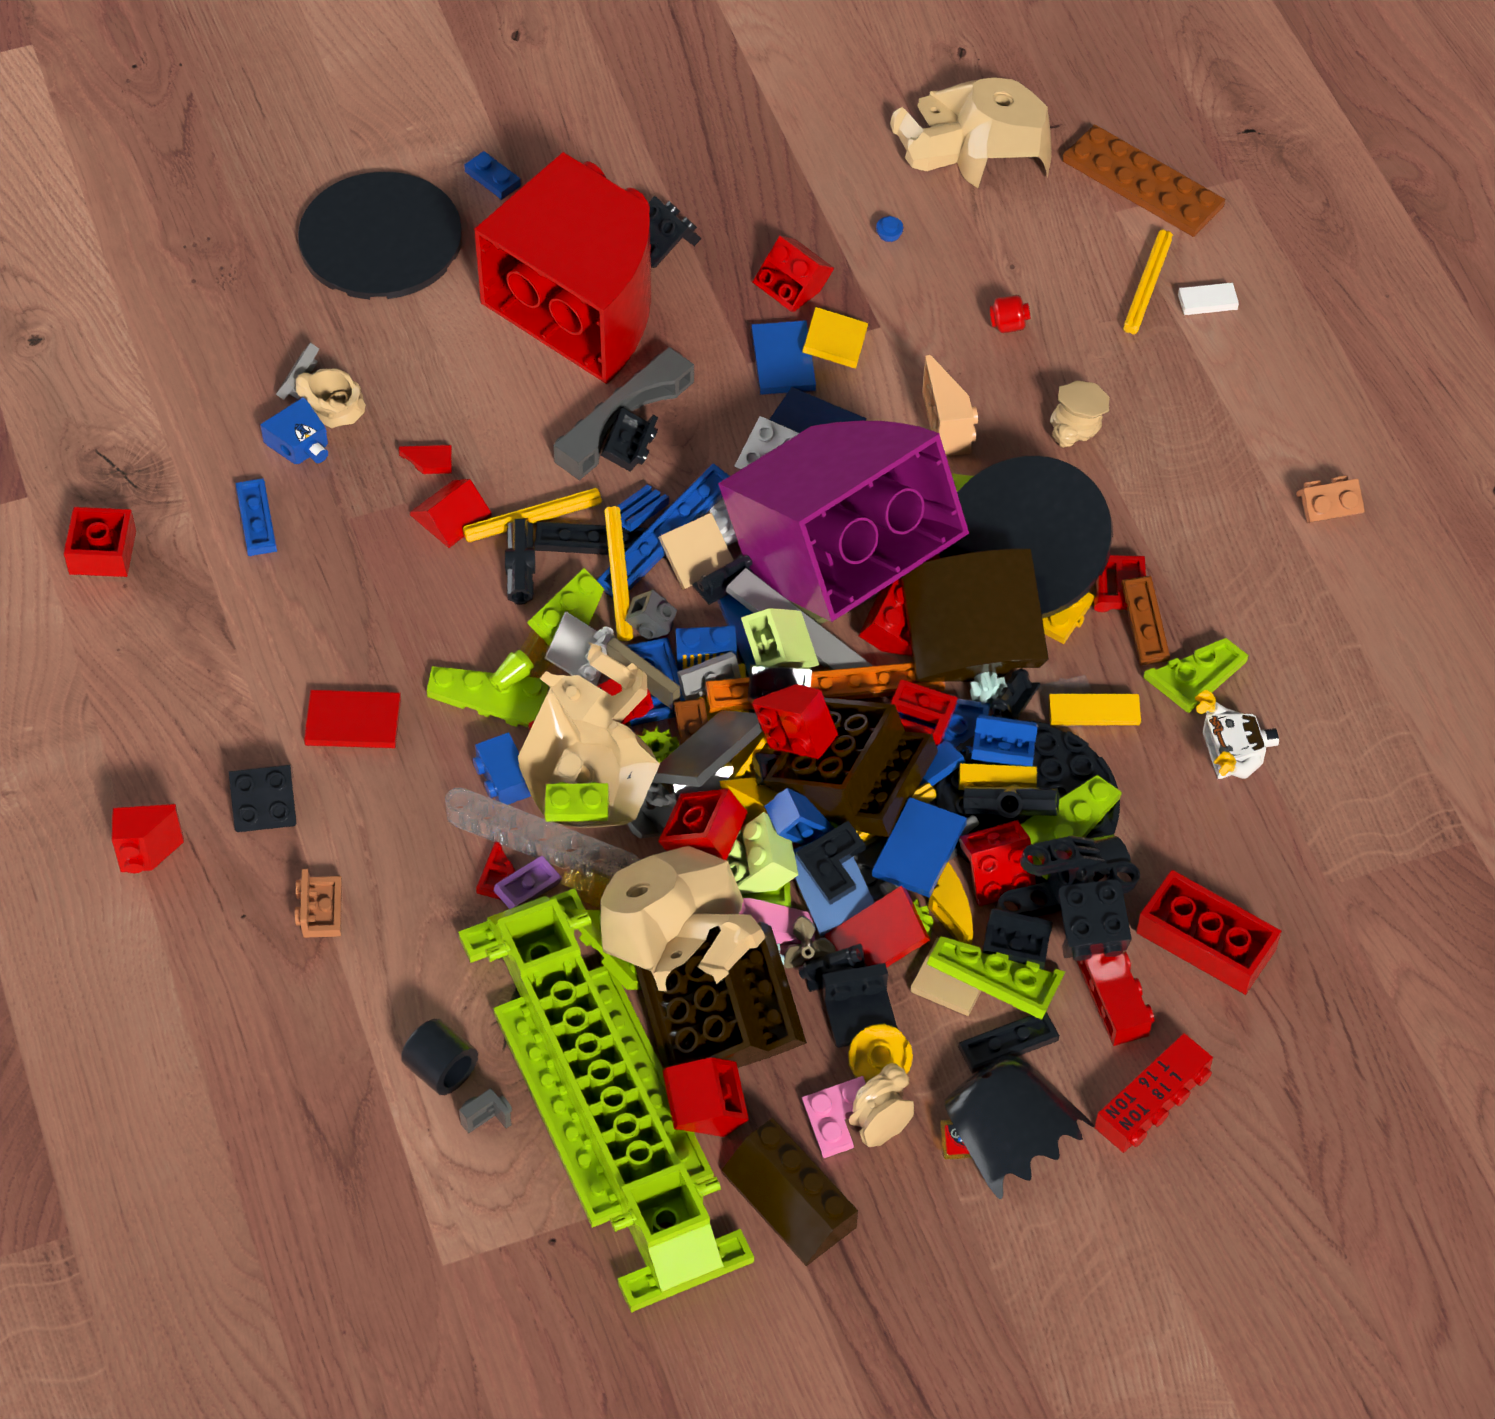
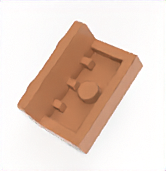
M1348 475L1331 478V483L1321 485V480L1304 483L1303 489L1296 491L1297 497H1302L1307 523L1365 512L1359 479L1349 480Z
M302 869V879L296 880V898L301 899V907H295L296 926H301L303 938L341 936L343 883L341 876L310 877L309 869Z

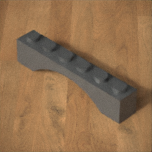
M670 347L663 353L657 354L650 364L644 369L638 370L624 386L618 387L611 397L605 402L599 403L591 414L585 419H580L572 430L556 440L553 445L554 462L580 481L599 464L602 445L612 429L618 412L622 408L632 412L646 404L677 398L694 383V364Z

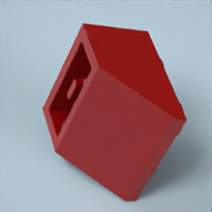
M779 236L752 283L788 310L795 312L821 292L834 267L796 239Z
M896 580L879 592L858 636L881 652L912 656L901 581Z
M795 684L759 697L752 702L767 743L772 749L819 759L838 736L821 689Z
M710 1057L667 1067L662 1070L674 1129L726 1137L749 1120L737 1062Z

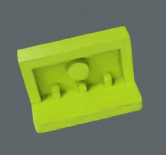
M559 782L556 784H546L545 822L608 821V783L568 784Z

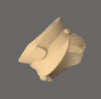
M336 368L319 369L313 374L302 373L296 378L297 394L301 398H306L322 423L330 428L354 424L365 412L366 404L364 403L359 384L353 381L350 375Z
M1074 381L1068 385L1060 386L1058 394L1060 404L1053 411L1050 419L1054 427L1052 436L1061 448L1071 447L1079 440L1087 441L1094 437L1102 427V415L1109 412V396L1095 383Z
M894 1063L887 1064L880 1074L874 1076L857 1091L853 1103V1114L850 1115L849 1123L850 1125L862 1128L860 1130L861 1139L868 1147L881 1146L890 1138L899 1134L914 1115L913 1101L902 1099L903 1088L909 1084V1077L903 1068Z

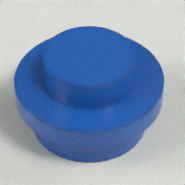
M883 217L877 222L876 231L882 240L893 242L903 233V223L896 217Z

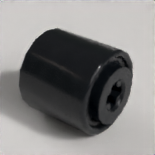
M434 1018L423 1023L410 1035L402 1050L401 1061L437 1094L445 1096L458 1089L468 1079L477 1064L479 1053L445 1022Z

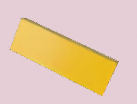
M1049 694L1048 697L1050 725H1140L1141 723L1139 694Z

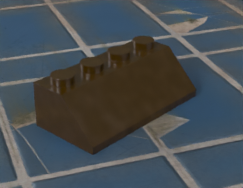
M773 1118L748 1135L722 1169V1174L805 1266L809 1265L857 1228V1208Z

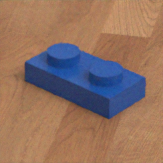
M485 151L464 164L465 172L501 200L521 186V178Z

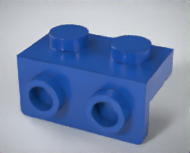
M978 715L971 759L979 760L983 763L994 762L1010 766L1032 767L1038 724Z

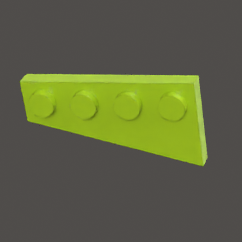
M432 666L427 686V697L461 709L468 707L477 710L479 715L488 718L492 715L504 719L506 724L518 727V725L528 727V723L536 719L550 687L540 678L526 677L505 688L502 692H498L489 681V678L494 673Z
M1096 775L1059 799L1058 816L1034 815L1022 823L1021 826L1029 835L1031 844L1067 836L1085 838L1116 804L1122 792ZM1033 856V864L1042 865L1041 860ZM1051 874L1042 876L1047 880L1051 876Z
M940 936L927 962V965L1041 1020L1066 972L1059 969H1054L1053 972L1039 969L1040 964L1027 961L1026 964L1008 960L1009 955L999 952L992 955L982 953L980 947Z

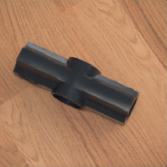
M515 519L513 522L508 523L507 528L508 549H505L506 575H508L507 596L509 601L522 605L533 600L534 595L533 574H535L536 565L535 548H533V523L526 521V519Z
M1008 784L1005 787L966 786L964 789L965 814L1002 815L1006 818H1014L1018 815L1058 816L1059 813L1058 788L1021 787L1018 784ZM1012 795L1016 797L1019 805L1015 807L1009 806L1005 802L1004 796Z

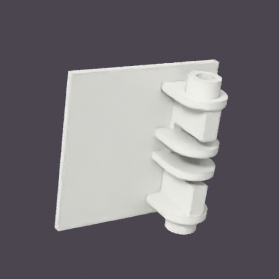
M759 416L735 467L743 469L799 433Z
M565 612L545 659L570 675H579L596 686L602 672L591 666L587 659L591 648L589 643L601 646L602 652L607 655V643L613 637L615 638L614 631L610 627H603V629L596 631L573 615Z

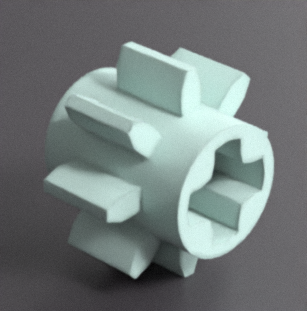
M993 672L980 673L975 676V681L970 683L972 701H980L981 704L990 703V708H993L992 702L998 697L1002 689L1007 687L1005 678L1000 677L997 679L996 673Z

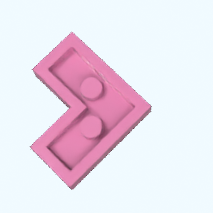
M863 1076L802 1097L823 1159L854 1148L845 1119L850 1118V1115L853 1114V1103L857 1091L866 1084Z

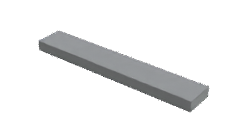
M746 568L726 588L728 594L753 613L768 608L801 611ZM801 611L820 665L824 668L828 667L830 670L873 666Z

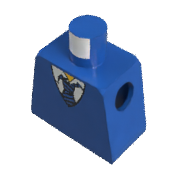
M304 397L260 424L263 442L293 464H300L309 457L318 464L323 462L328 456V451L325 449L328 444L326 428Z

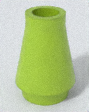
M517 650L515 653L510 652L494 675L489 678V681L498 692H502L505 688L529 676L534 665L521 650Z

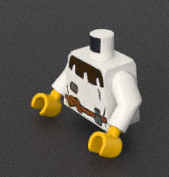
M1208 690L1202 691L1195 697V700L1200 702L1196 706L1197 712L1200 714L1206 712L1208 714L1205 718L1203 735L1217 778L1221 779L1231 775L1242 779L1248 778L1263 764L1266 747L1279 745L1277 729L1260 730L1256 716L1225 708L1216 702L1215 696Z

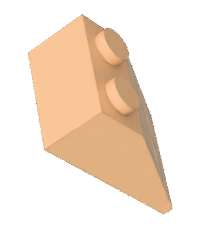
M931 355L925 356L922 393L930 429L940 434L946 456L970 454L971 444L976 442L974 424L978 423L977 408L971 406L969 395Z

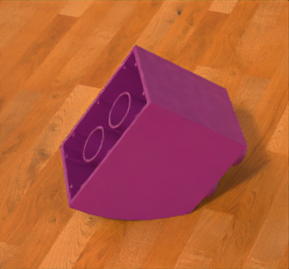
M848 421L811 426L718 483L743 556L748 555L752 560V566L749 568L753 573L787 600L831 622L969 534L940 434L920 426L888 421Z

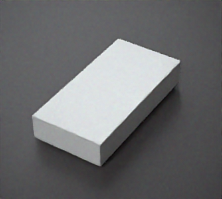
M1233 283L1179 288L1178 291L1184 315L1238 310L1239 302Z

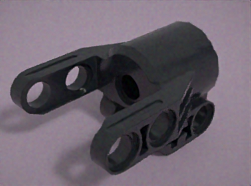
M1109 834L1094 838L1067 836L1026 846L1020 857L1022 868L1036 876L1051 874L1047 882L1006 891L1000 896L995 909L1008 910L1004 906V902L1009 901L1018 907V911H1010L1012 913L1030 917L1056 913L1061 910L1058 891L1062 886L1119 880L1124 894L1134 889L1140 879V871L1136 865L1131 863L1126 845L1115 835ZM1033 855L1038 857L1042 865L1032 864L1027 856ZM1124 872L1128 874L1132 881H1123L1118 877L1117 873ZM1030 896H1039L1044 900L1045 904H1035Z

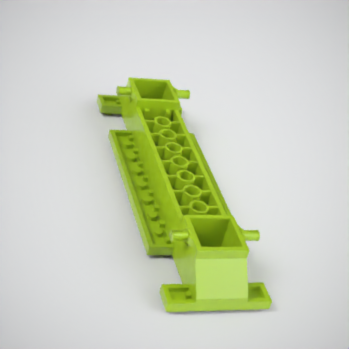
M574 888L550 898L544 896L487 917L488 921L459 931L458 934L470 963L486 957L489 962L503 958L521 996L518 999L494 1007V1015L591 1227L593 1228L608 1221L611 1222L614 1232L628 1227L646 1267L618 1278V1285L630 1311L634 1312L754 1263V1255L741 1229L719 1238H714L710 1217L703 1204V1196L721 1190L720 1183L717 1177H714V1173L694 1132L674 1129L662 1072L663 1068L622 984L605 966L588 971L582 959L580 947L574 936V930L590 925L592 922L587 911L571 918L564 913L566 909L585 910ZM663 1222H670L674 1226L664 1229L658 1225Z

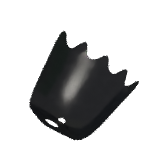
M1011 1055L1002 1056L964 1081L945 1099V1107L955 1129L987 1185L999 1199L1003 1198V1180L1006 1174H1013L1030 1181L1032 1178L1030 1163L1032 1158L1035 1156H1045L1058 1160L1060 1157L1058 1140L1062 1135L1083 1140L1077 1120L1095 1127L1079 1109L1037 1070L1022 1059ZM988 1071L992 1073L989 1078H982Z

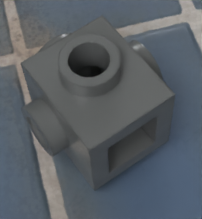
M651 590L633 597L625 621L635 628L641 636L652 640L665 636L672 630L677 609L668 603L664 597Z

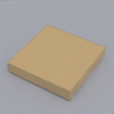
M712 513L658 537L682 590L691 587L693 583L701 579V576H707L734 561Z
M937 937L911 986V992L969 1016L981 990L927 965L928 959L939 940Z

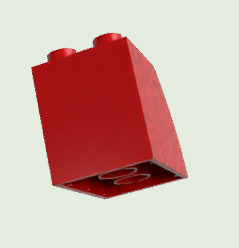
M562 152L474 228L481 304L605 384L609 383L635 352L649 319L651 306L650 206L648 201L638 190L631 187L623 189L608 180L596 164L589 161L582 164Z

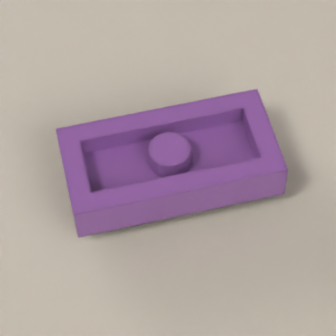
M540 856L498 882L493 891L511 909L535 900L557 886L562 877L543 856Z

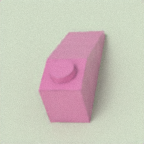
M743 898L742 910L739 913L751 914L757 923L763 922L770 925L777 944H801L802 941L793 935V924L798 917H807L814 924L810 913L807 911L752 898Z

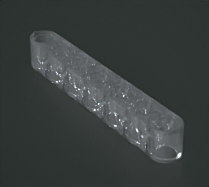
M453 788L445 796L447 820L453 826L491 841L500 842L504 846L538 858L543 856L550 864L604 885L609 884L617 871L640 860L637 855L559 824L545 822L543 818L465 788ZM546 838L547 840L540 841L538 839ZM568 849H575V851H571V852L566 851V850H568ZM595 860H603V862H598V863H597V862H594V861H595Z

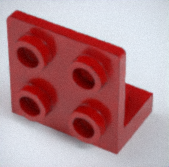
M1018 820L959 836L960 847L971 862L975 897L979 906L997 902L1000 896L1008 890L1036 884L1035 875L1025 871L1020 864V857L1026 846L1031 845V840ZM1027 856L1028 860L1033 864V856Z

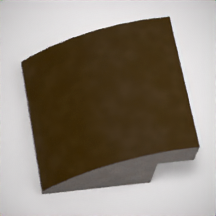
M1031 549L991 550L945 557L924 562L901 577L916 682H974L975 676L984 672L996 673L998 679L1004 677L1012 668H1040L1049 660Z
M824 698L838 736L819 759L782 751L764 782L776 793L789 788L806 796L830 822L842 825L849 820L857 831L889 837L909 797L912 798L938 753L934 738L929 733L905 731L895 704Z
M758 922L766 937L757 948H750L728 970L729 974L717 984L714 976L698 967L721 931L717 927L709 930L705 942L684 964L671 970L665 982L667 991H658L652 972L635 965L664 1069L710 1057L735 1061L739 1068L787 1052L807 1043L770 925Z

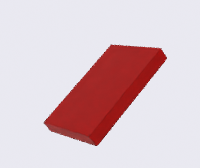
M311 690L304 737L305 746L396 748L401 693Z
M903 886L898 887L825 934V938L835 946L836 951L862 944L866 966L885 963L886 967H889L930 941L907 889Z

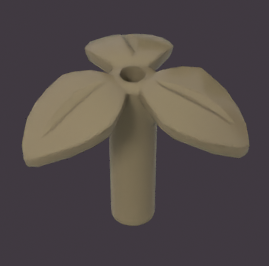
M800 916L793 924V935L802 942L801 944L789 945L785 951L784 967L787 969L797 968L806 959H810L813 956L818 958L836 952L835 946L825 938L815 941L811 940L816 929L807 917Z

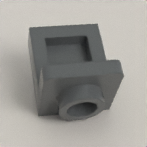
M491 1088L478 1097L468 1099L462 1108L459 1109L461 1125L468 1134L494 1116L505 1128L512 1125L511 1105L504 1096L498 1097Z

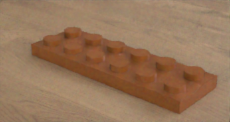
M1095 124L1063 154L1064 163L1192 237H1195L1225 205V198Z

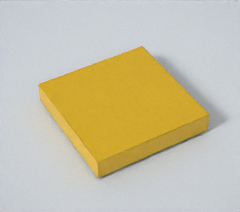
M815 307L803 353L856 369L868 323Z

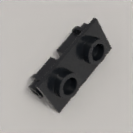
M739 555L736 560L707 576H701V579L693 583L692 586L710 605L728 595L726 592L727 586L745 568L753 573L749 568L752 566V560L748 555Z
M1020 668L1013 671L1006 683L1008 687H1004L998 697L992 702V711L994 712L992 716L1018 720L1041 684L1039 682H1030L1029 674L1025 669Z
M862 944L805 961L803 966L799 967V975L802 979L807 978L809 992L822 989L823 974L866 967Z

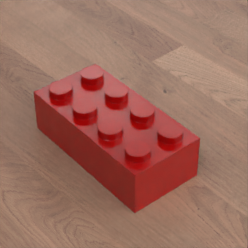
M1174 870L1170 871L1140 913L1136 931L1140 936L1244 995L1248 993L1277 950L1282 932L1280 929Z

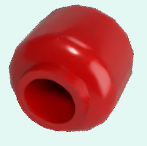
M1019 295L996 298L994 305L990 306L992 327H997L1000 333L1024 330L1026 320L1031 319L1029 303L1023 304V300Z

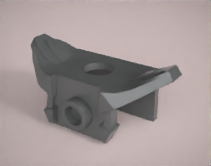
M652 782L636 820L627 824L631 833L640 839L661 836L678 800L676 794H670L661 783ZM646 800L649 804L656 807L653 810L650 809L646 804Z

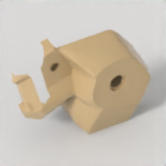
M993 77L967 81L940 91H931L929 96L919 98L917 105L929 126H932L930 128L922 129L903 107L896 110L892 115L890 122L892 132L899 136L907 150L905 159L912 168L929 171L957 163L962 176L978 188L987 158L1039 157L1044 163L1048 178L1052 152L1048 107L1033 92L1015 80Z
M589 643L591 648L587 658L590 665L621 684L622 691L611 696L579 675H554L546 671L540 679L550 687V690L518 755L521 773L534 802L544 817L546 784H556L559 782L568 784L608 783V821L553 822L576 828L618 826L636 820L660 765L651 748L628 726L620 723L647 696V674L633 663L625 667L604 654L601 646Z
M690 846L649 856L617 871L601 898L600 925L603 952L651 971L657 983L658 991H667L665 982L668 974L674 968L684 964L705 942L709 929L719 926L721 931L698 967L714 976L716 984L729 974L728 970L750 948H757L766 936L751 914H739L744 900L728 861Z

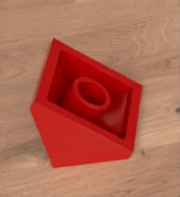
M471 479L452 480L413 509L410 512V516L445 546L450 548L464 537V526L487 520L492 516V513Z

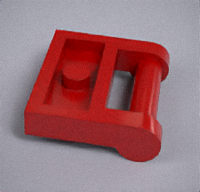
M1110 555L1102 575H1099L1096 580V597L1093 600L1095 611L1102 613L1110 609L1127 610L1121 583L1122 580L1146 576L1145 556ZM1108 569H1115L1116 595H1108Z
M901 679L890 704H895L898 713L901 712L937 724L936 728L933 729L900 718L905 731L932 734L935 744L938 746L943 742L945 732L957 706L958 697Z

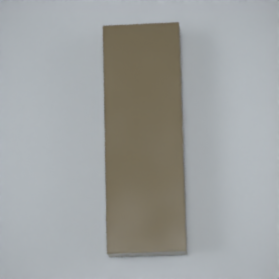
M613 637L607 643V655L625 667L633 663L647 674V688L650 693L674 710V702L680 701V686L617 638Z

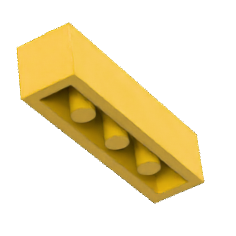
M960 763L959 790H964L966 786L1005 787L1008 784H1018L1021 787L1037 786V767Z

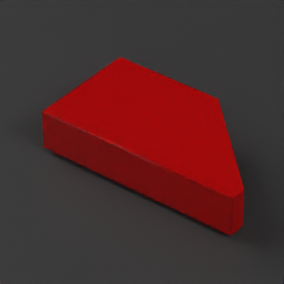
M452 445L399 446V456L403 459L406 458L414 464L415 468L422 474H452Z
M494 842L476 886L477 894L499 900L501 899L493 891L495 885L516 872L511 861L508 860L502 850L500 842Z

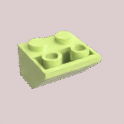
M768 608L741 617L756 665L804 668L819 665L801 611Z
M763 812L741 828L726 860L730 865L741 894L776 891L798 876L792 841L777 834L768 814Z

